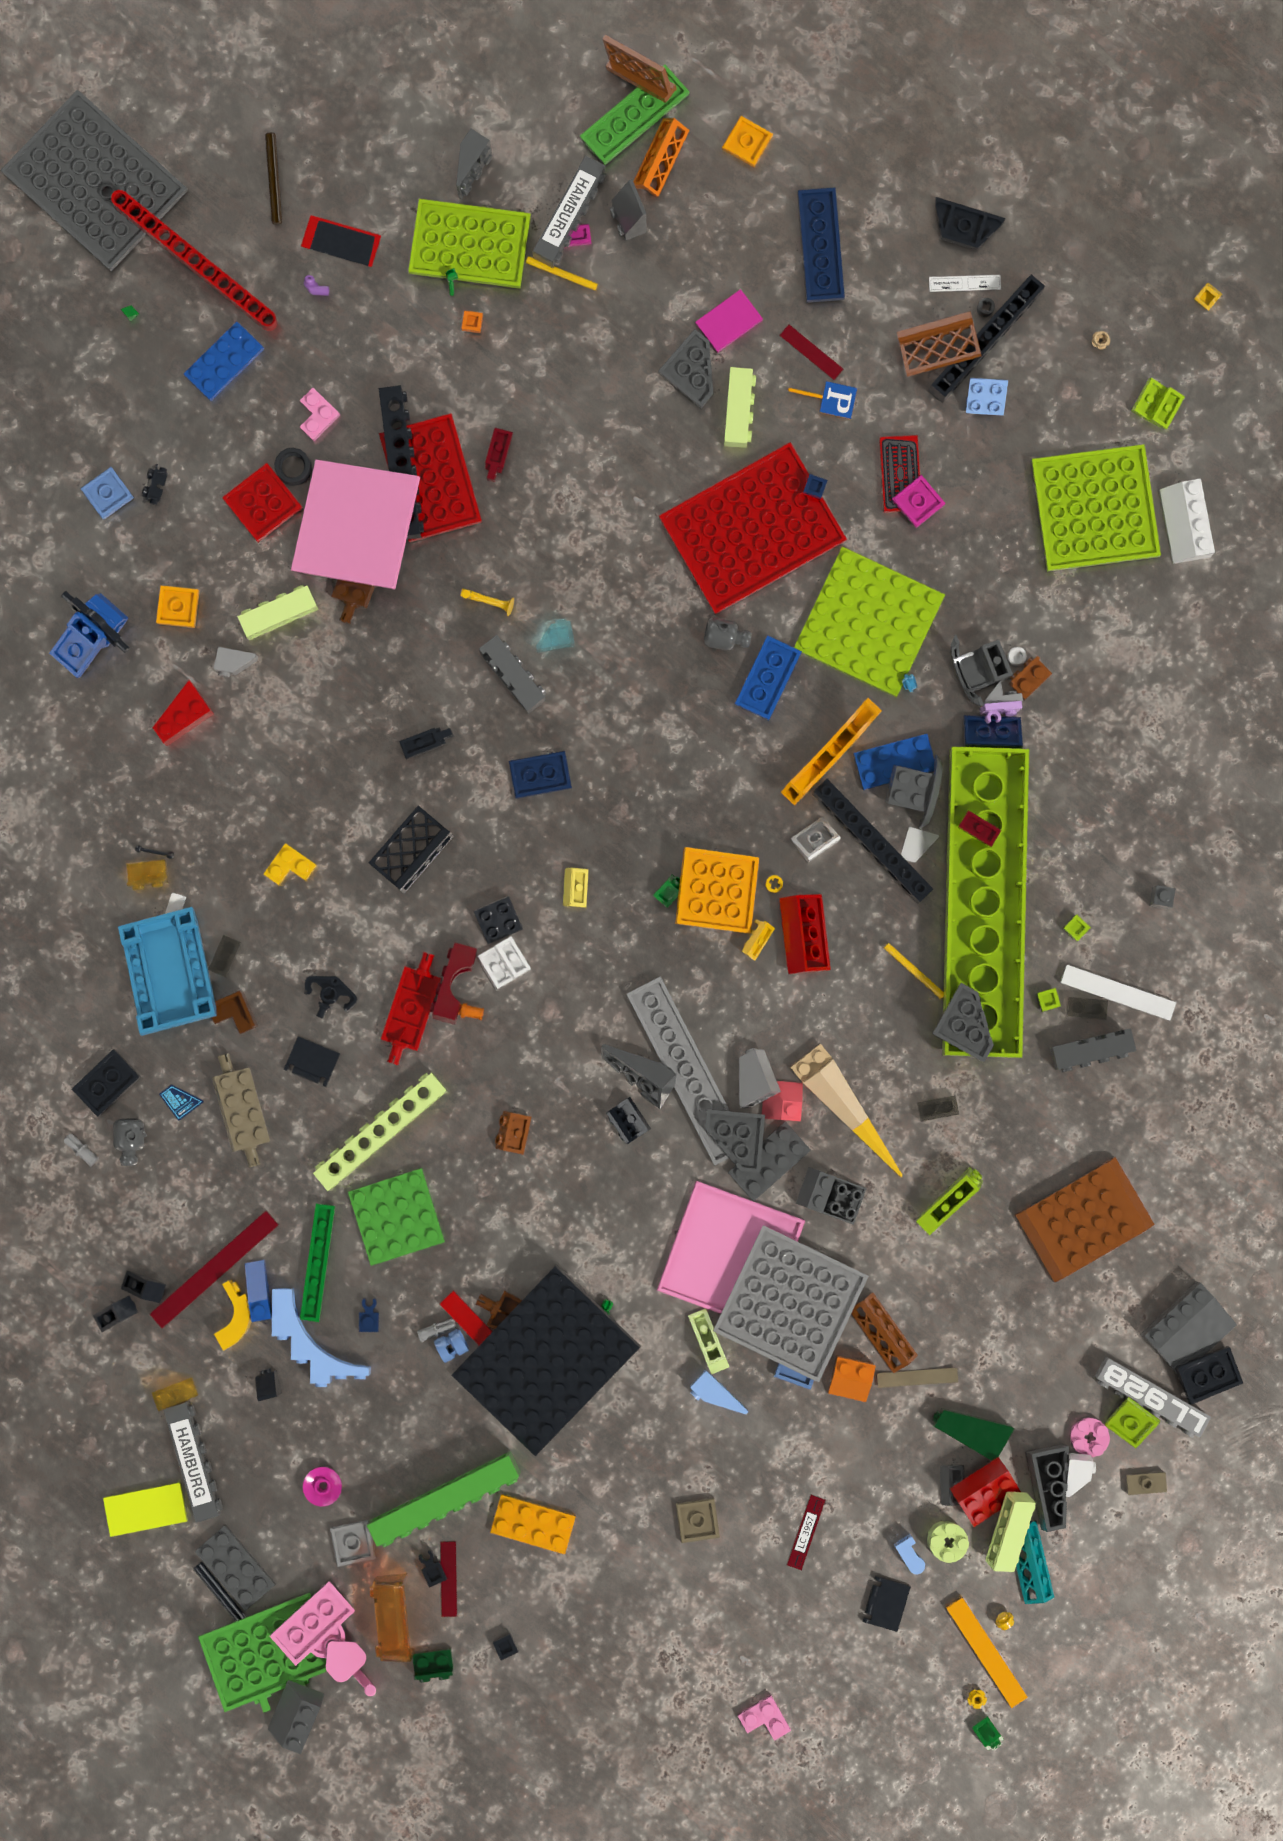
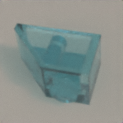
M559 619L554 624H551L536 645L537 653L575 646L571 621Z

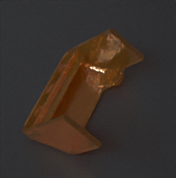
M407 1573L376 1576L373 1585L370 1586V1597H374L378 1645L375 1646L376 1657H380V1661L411 1662L415 1653V1648H410L404 1587L408 1577Z

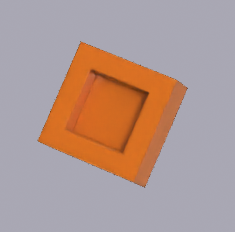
M464 311L462 331L481 334L483 313Z

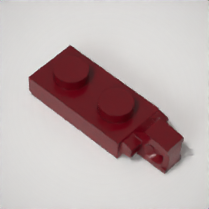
M494 428L485 461V470H489L487 481L495 483L497 473L502 474L513 432Z

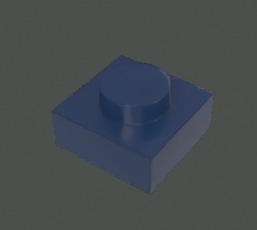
M810 474L803 493L821 499L828 480Z

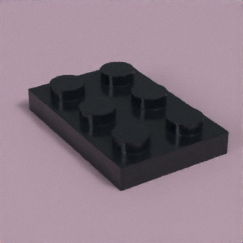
M113 1049L72 1088V1091L97 1117H100L141 1076Z
M1229 1346L1175 1367L1187 1401L1191 1405L1243 1384Z

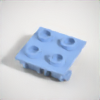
M970 378L968 397H966V413L1004 415L1008 380Z

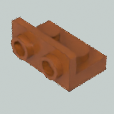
M1039 656L1035 659L1030 657L1023 664L1025 668L1021 672L1017 670L1010 677L1012 681L1008 685L1017 694L1022 693L1024 701L1052 674L1039 660Z
M503 1111V1115L499 1119V1133L495 1138L496 1149L524 1155L531 1117Z

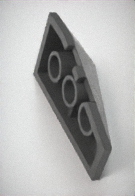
M603 1044L601 1046V1057L618 1073L623 1072L631 1086L635 1084L642 1090L640 1094L646 1100L661 1109L676 1082V1073L673 1069L659 1062Z

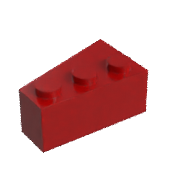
M188 680L152 728L161 741L168 746L214 715V713L195 685Z

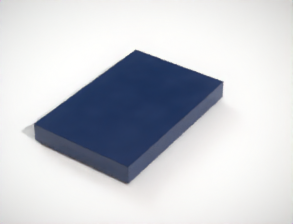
M964 715L965 747L1023 749L1021 717H1001V721L996 723V718L991 716V722L986 723L985 716Z
M565 751L509 761L516 799L572 789Z

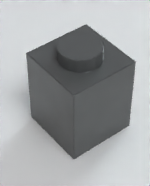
M1159 885L1152 887L1149 906L1164 909L1173 908L1176 889Z

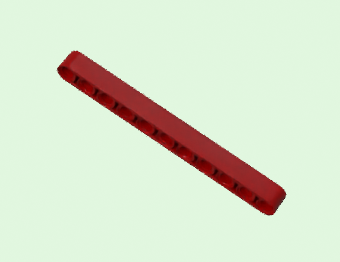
M116 190L112 193L111 200L116 210L264 330L272 331L277 327V319L274 312L125 191ZM119 198H125L123 204L116 203ZM133 210H140L138 216L131 215ZM150 221L155 222L154 227H152V228H147V227H146V224H147L148 222H150ZM163 234H170L167 240L161 239ZM183 245L185 248L182 252H176V247ZM194 257L199 258L197 264H191L190 260ZM208 269L214 270L211 276H206L205 272ZM227 281L229 285L226 288L219 287L220 283ZM237 293L244 295L241 300L234 299V296ZM251 305H257L258 310L256 312H250L249 307ZM266 317L273 318L270 324H265L263 321Z

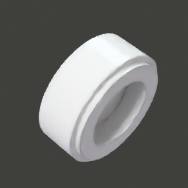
M1013 647L1007 654L1009 664L1015 667L1024 664L1027 658L1026 651L1021 647Z

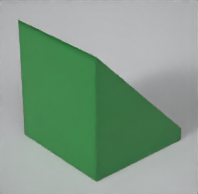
M132 305L121 309L130 322L139 315Z

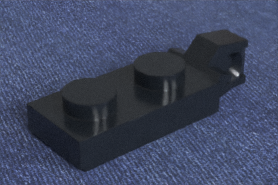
M440 727L432 728L403 739L399 743L407 760L446 744V739L453 737V733L450 728L441 731Z

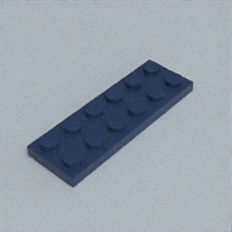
M836 187L798 190L807 303L844 300Z

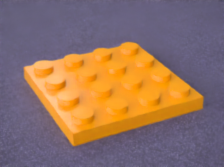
M684 847L675 924L750 934L759 857Z

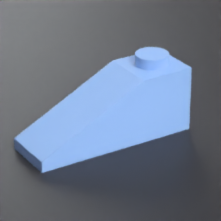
M706 1369L690 1385L692 1389L690 1393L698 1401L701 1398L707 1403L742 1414L748 1413V1409Z

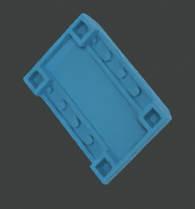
M193 907L118 926L121 944L124 946L137 1011L136 1019L141 1036L217 1016L199 924Z

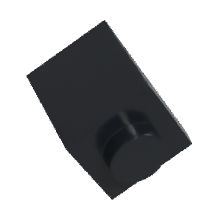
M127 1270L121 1289L140 1299L160 1303L166 1284Z
M129 1295L93 1315L101 1332H104L137 1314L138 1311Z
M271 1368L259 1371L260 1375L255 1377L258 1402L282 1394L277 1370L271 1371Z

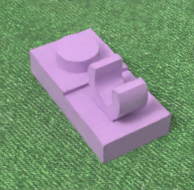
M1022 701L984 704V706L980 707V715L987 714L985 716L986 723L991 722V716H994L996 723L1001 721L1000 714H1005V716L1017 715V712L1023 708Z

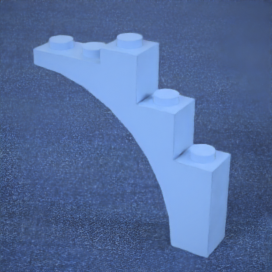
M294 1288L272 1289V1336H277V1340H289V1336H291V1360H296V1363L300 1364L308 1363V1360H310V1384H315V1387H327V1384L332 1382V1376H335V1379H346V1376H354V1379H366V1376L371 1374V1366L355 1365L342 1361L327 1353L313 1340L300 1320L295 1303Z

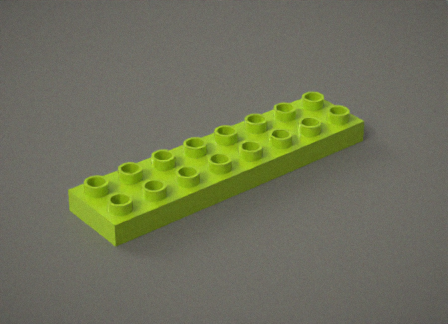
M951 747L949 752L943 1013L960 983L970 987L979 993L981 1006L994 1045L987 1057L1022 1058L1029 749ZM968 810L1002 830L992 847L987 846L958 828ZM942 1040V1056L972 1057Z

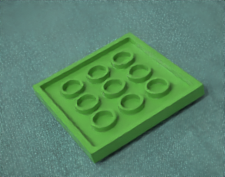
M422 1168L348 1192L371 1266L445 1242Z

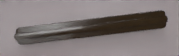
M270 132L265 134L271 221L274 225L282 224L276 135Z

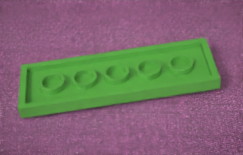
M663 65V67L666 69L668 79L677 88L666 103L637 87L580 135V139L603 165L609 163L689 95L688 89L666 65Z

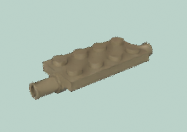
M229 1053L218 1056L222 1073L219 1076L212 1077L232 1152L245 1151L249 1168L261 1165L256 1148L257 1145L270 1142L250 1068L238 1071L233 1070Z

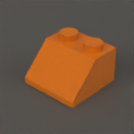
M836 1355L828 1394L866 1402L872 1386L876 1365Z

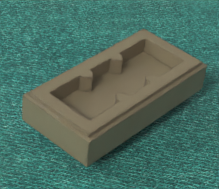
M1166 1473L1127 1474V1494L1167 1492Z

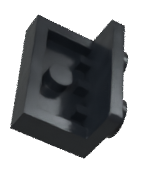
M628 1097L606 1112L609 1122L615 1126L619 1132V1137L627 1145L651 1129L631 1097Z

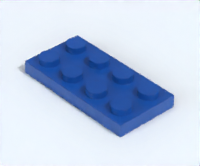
M235 322L183 374L212 401L264 350V347L238 322Z
M767 635L735 705L769 721L802 651Z
M928 734L853 753L863 790L889 784L893 765L927 773L934 772V756Z

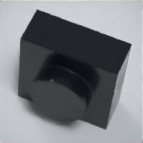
M511 1633L493 1641L501 1661L519 1652Z

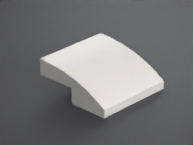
M512 936L476 957L496 990L531 969Z

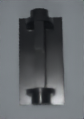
M158 464L148 469L146 476L149 479L148 484L143 487L141 496L144 497L143 503L150 500V504L156 506L157 503H160L163 489L157 488V484L164 486L168 475L166 468L160 467L157 469Z

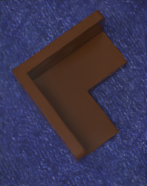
M237 991L215 1001L217 1016L212 1017L215 1025L233 1017L239 1034L258 1027L243 991Z

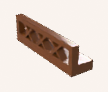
M873 1292L855 1304L851 1313L893 1373L909 1365L918 1356ZM861 1307L866 1313L865 1317L861 1316L856 1309ZM869 1324L876 1327L877 1333L871 1331ZM881 1340L886 1341L888 1349L881 1345ZM892 1356L897 1357L901 1364L896 1366Z

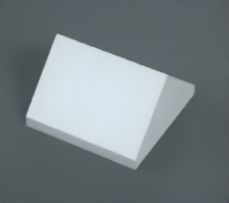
M823 817L791 838L807 863L841 839Z

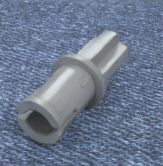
M72 1133L65 1137L64 1142L76 1153V1156L79 1155L90 1167L99 1159L87 1148V1144H83Z
M449 1319L438 1324L433 1323V1326L418 1330L417 1333L420 1341L424 1342L436 1336L439 1338L442 1334L455 1330L457 1326L454 1319Z

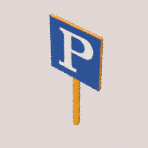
M826 381L823 395L788 388V391L822 399L820 413L851 419L857 388Z

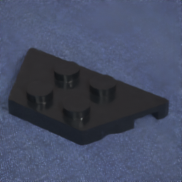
M939 197L935 199L941 240L978 250L1004 224L1005 218Z

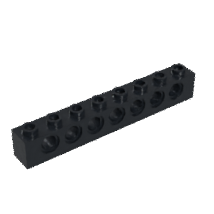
M1031 274L976 334L981 356L948 365L931 384L929 392L943 403L1043 293L1045 285ZM968 344L964 351L972 353L976 351V348Z
M401 385L378 388L389 471L417 476L416 465H412V458H415L414 447L410 446L409 439H412L411 428L407 427V421H410L409 409H405V402H408L407 392L403 391ZM393 404L400 405L396 411L390 410V407ZM400 422L402 426L400 429H393V424ZM397 441L405 442L401 448H396L395 443ZM405 459L407 463L405 466L400 467L397 465L398 461ZM419 486L416 495H420ZM417 497L412 512L414 519L410 522L406 540L422 538L421 532H424L423 520L419 521V514L422 513L421 503L417 502Z
M828 778L813 791L812 795L917 904L933 890L930 884Z

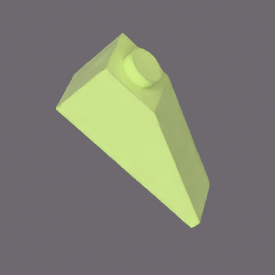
M703 1309L688 1315L711 1374L729 1368L717 1334L713 1331L714 1327L707 1310Z

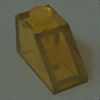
M191 1377L152 1392V1396L157 1410L160 1411L198 1396V1392Z

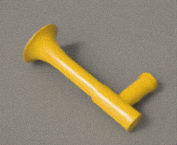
M464 588L460 594L463 598L499 607L507 613V617L511 614L514 605V597L509 601H502Z

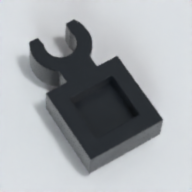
M431 1549L428 1550L429 1559H424L423 1555L419 1554L420 1562L426 1565L421 1570L429 1588L448 1579L440 1560L434 1563V1553Z

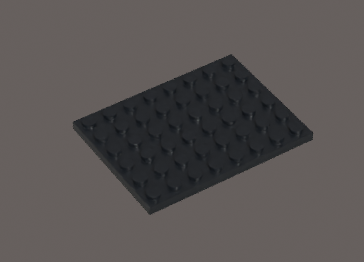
M555 1265L451 1376L536 1456L639 1350L641 1345L560 1267Z

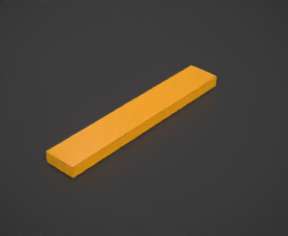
M963 1597L948 1605L946 1609L1010 1707L1013 1708L1027 1699V1695Z

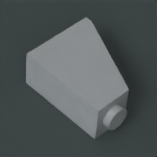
M751 1048L745 1051V1055L739 1057V1104L741 1108H751L781 1092L764 1050Z

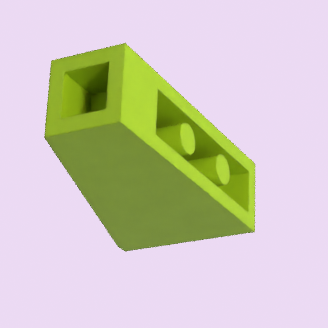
M969 1167L917 1218L916 1222L931 1235L980 1190L983 1183L982 1175L976 1169L972 1170Z

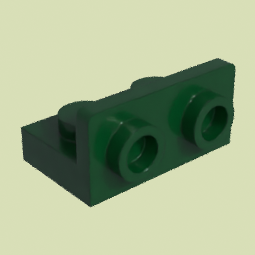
M452 1648L412 1653L414 1680H419L420 1683L429 1682L431 1678L437 1677L439 1680H446L454 1674Z

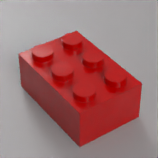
M999 1457L950 1488V1491L973 1527L1001 1510L1006 1492H1021Z

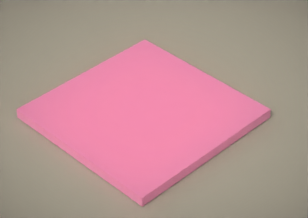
M315 460L291 571L395 589L420 477Z
M696 1181L657 1291L721 1314L762 1226L764 1225L798 1242L805 1220Z

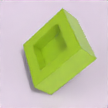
M1076 914L1063 930L1077 942L1091 927Z
M1056 988L1036 993L1041 1012L1061 1007Z

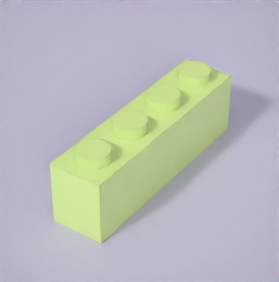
M730 367L724 446L747 448V442H751L752 431H748L749 424L753 423V412H750V405H754L755 394H751V389L756 385V375H753V369Z
M300 585L289 594L282 593L271 602L264 601L253 610L249 608L242 611L241 615L237 617L246 637L251 640L319 609L309 587Z
M1006 1492L985 1560L993 1571H1015L1021 1549L1024 1545V1539L1030 1526L1032 1513L1035 1510L1036 1502L1028 1493Z

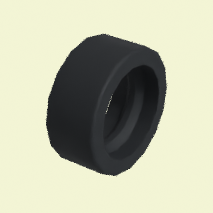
M294 447L286 448L275 459V471L280 480L285 484L291 486L300 485L310 477L312 471L311 462L307 454L301 449ZM290 456H297L302 459L304 470L297 477H288L282 471L283 461Z

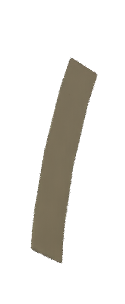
M957 1368L878 1373V1388L958 1383Z

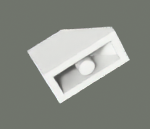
M1068 1453V1488L1066 1497L1072 1496L1091 1481L1092 1474L1096 1472V1462H1093L1091 1455Z

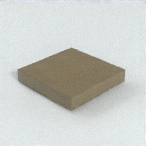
M714 1498L676 1503L681 1543L720 1538Z

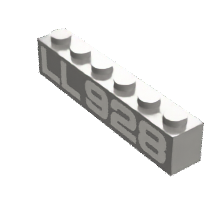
M1107 1357L1104 1358L1094 1376L1099 1379L1098 1384L1107 1389L1109 1386L1116 1389L1115 1394L1124 1399L1127 1395L1143 1407L1144 1405L1149 1408V1412L1155 1417L1159 1418L1161 1415L1167 1418L1166 1423L1174 1428L1177 1425L1184 1428L1183 1433L1192 1438L1194 1435L1201 1437L1211 1418L1209 1415Z

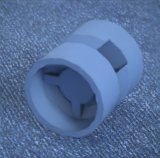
M459 1328L448 1333V1337L442 1336L434 1340L436 1349L444 1363L454 1359L455 1354L462 1355L469 1351L467 1342Z

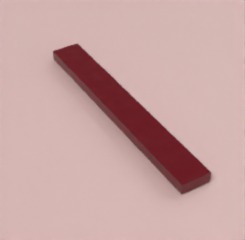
M266 1210L153 1310L150 1316L163 1329L278 1227L279 1223Z

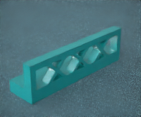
M1037 1520L1030 1521L1022 1550L1026 1552L1027 1559L1024 1560L1019 1555L1016 1568L1025 1604L1046 1603L1055 1597ZM1025 1568L1031 1572L1032 1577L1030 1580L1025 1576ZM1030 1587L1035 1591L1036 1598L1030 1599Z

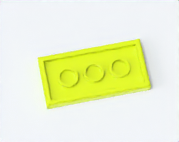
M181 1482L103 1498L110 1537L188 1521Z

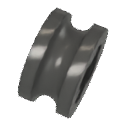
M990 298L981 299L977 306L978 314L983 317L990 316L995 309V303ZM984 303L985 305H990L989 311L982 309Z

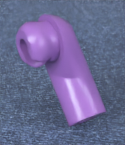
M307 275L304 278V286L310 294L329 296V286H319L312 275Z

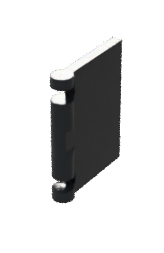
M298 1036L284 1070L288 1071L290 1064L294 1065L292 1074L319 1084L321 1077H324L326 1079L323 1082V1086L327 1087L340 1053Z
M875 1576L874 1580L881 1582V1586L872 1585L864 1612L872 1616L871 1619L863 1617L862 1622L898 1632L911 1586Z

